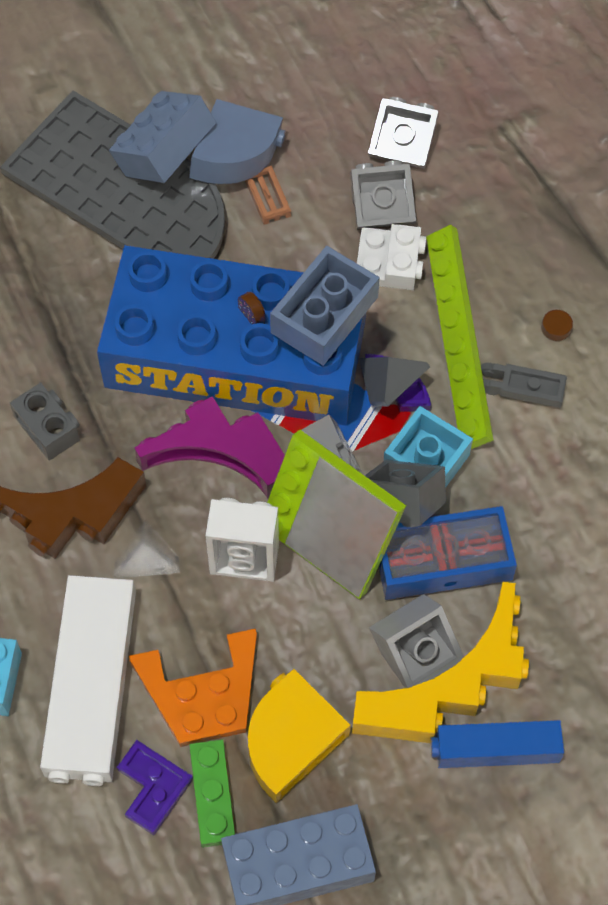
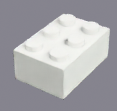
M233 498L211 499L205 535L210 574L274 582L279 549L278 507H274L266 502L240 503Z

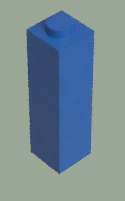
M561 720L439 725L436 737L430 738L431 757L437 758L438 768L560 763L564 755Z

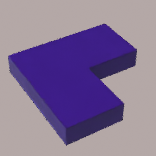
M136 740L117 766L119 772L143 787L126 811L125 817L154 836L193 780V776Z

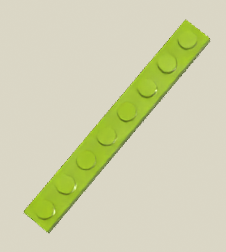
M450 224L426 236L457 429L473 438L471 449L493 441V434L457 228Z

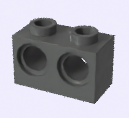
M40 382L11 401L10 406L14 418L48 461L80 441L77 431L80 425L70 411L65 413L60 407L62 402L54 390L47 391ZM39 406L45 407L41 411H32L34 408ZM56 428L63 429L61 432L57 434L50 433L53 429Z

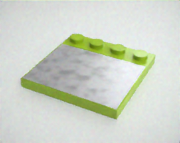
M302 430L292 435L267 501L272 506L278 507L279 540L359 600L367 593L406 508L404 503Z

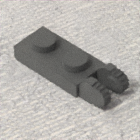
M487 362L481 365L482 375L494 379L503 378V382L483 379L485 393L488 395L500 394L503 397L561 408L567 380L566 375L511 364L501 365Z

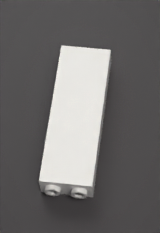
M68 575L40 765L44 777H48V780L51 782L68 783L69 779L82 780L83 784L90 786H101L103 782H112L136 597L134 580Z

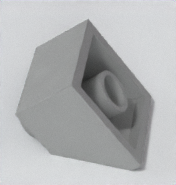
M422 594L369 627L381 655L405 688L434 679L464 658L442 606L425 594Z

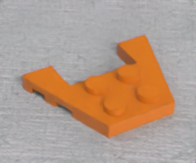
M256 628L227 634L233 667L166 682L159 650L129 656L131 666L138 674L143 686L153 699L180 747L246 733L257 641Z

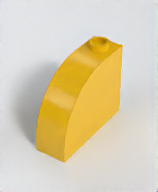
M295 669L291 670L287 675L282 673L274 679L270 685L271 690L261 699L254 710L248 730V751L252 771L261 788L276 804L350 735L351 725Z

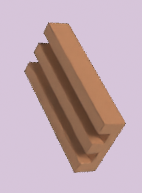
M272 166L265 167L258 175L245 180L264 225L269 224L271 219L279 221L280 217L284 215L285 218L291 217V209ZM267 174L281 208H276L263 175ZM253 178H256L270 209L269 212L266 211Z

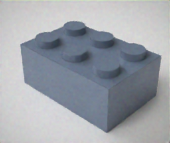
M161 91L152 98V102L146 109L135 117L131 126L118 136L116 143L109 149V152L126 177L165 183L216 124V121L200 95Z
M326 245L270 313L271 333L324 366L378 298L380 277Z

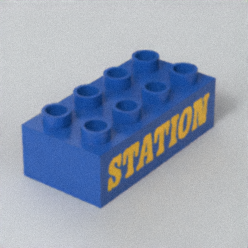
M124 245L97 349L104 388L192 402L206 400L213 396L218 406L318 421L330 415L338 425L347 426L366 323V313L323 366L271 333L270 313L304 272ZM246 292H252L256 295L265 311V324H251L238 308L239 296Z

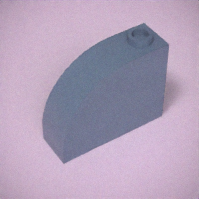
M216 99L211 111L216 124L196 146L191 158L189 178L214 184H232L258 175L270 163L276 147H282L286 133L285 130L281 129L283 117Z

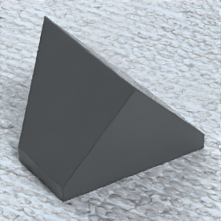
M392 357L359 358L369 402L372 406H389L430 368L429 364L423 361Z

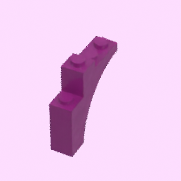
M213 396L206 400H198L192 403L185 410V423L174 424L167 432L157 437H148L141 441L138 446L134 447L136 460L142 471L174 461L195 460L211 462L228 467L245 476L265 494L267 499H269L285 454L258 412L251 416H242L230 426Z

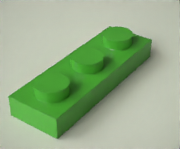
M223 740L189 744L201 847L222 845L221 838L235 835Z

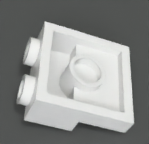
M392 224L391 230L362 227L357 264L379 276L380 287L414 290L415 279H421L423 261L417 260L418 254H424L426 236H420L421 227Z

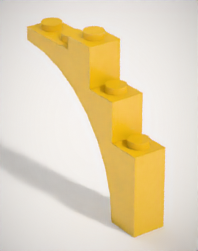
M502 582L496 611L488 629L474 649L455 666L434 679L409 688L384 692L357 691L352 734L430 743V738L434 737L438 726L442 725L443 713L440 712L476 716L478 705L484 706L486 686L484 685L518 689L521 679H527L529 659L523 658L524 647L516 646L518 626H512L513 615H518L521 597L520 595H515L516 583Z

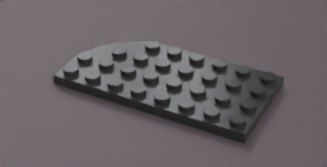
M74 90L0 167L1 173L122 249L126 245L212 259L215 258L220 249L224 236L225 216L222 198L217 186L214 183L189 178L191 161L187 158L165 183L126 177L109 152V149L116 143L118 136L124 133L131 125Z

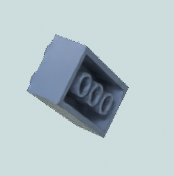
M358 804L221 838L236 905H284L371 883L375 880L376 871Z

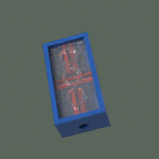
M503 506L429 517L422 525L412 528L398 523L379 565L385 600L513 580L517 564Z

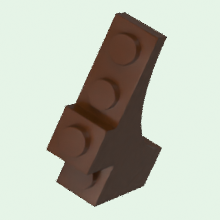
M117 457L109 467L94 478L61 491L28 493L0 486V513L9 517L10 522L17 528L25 531L29 543L28 546L32 551L40 556L47 554L56 559L76 530L86 540L93 542L95 539L104 545L146 487L145 474L142 470Z

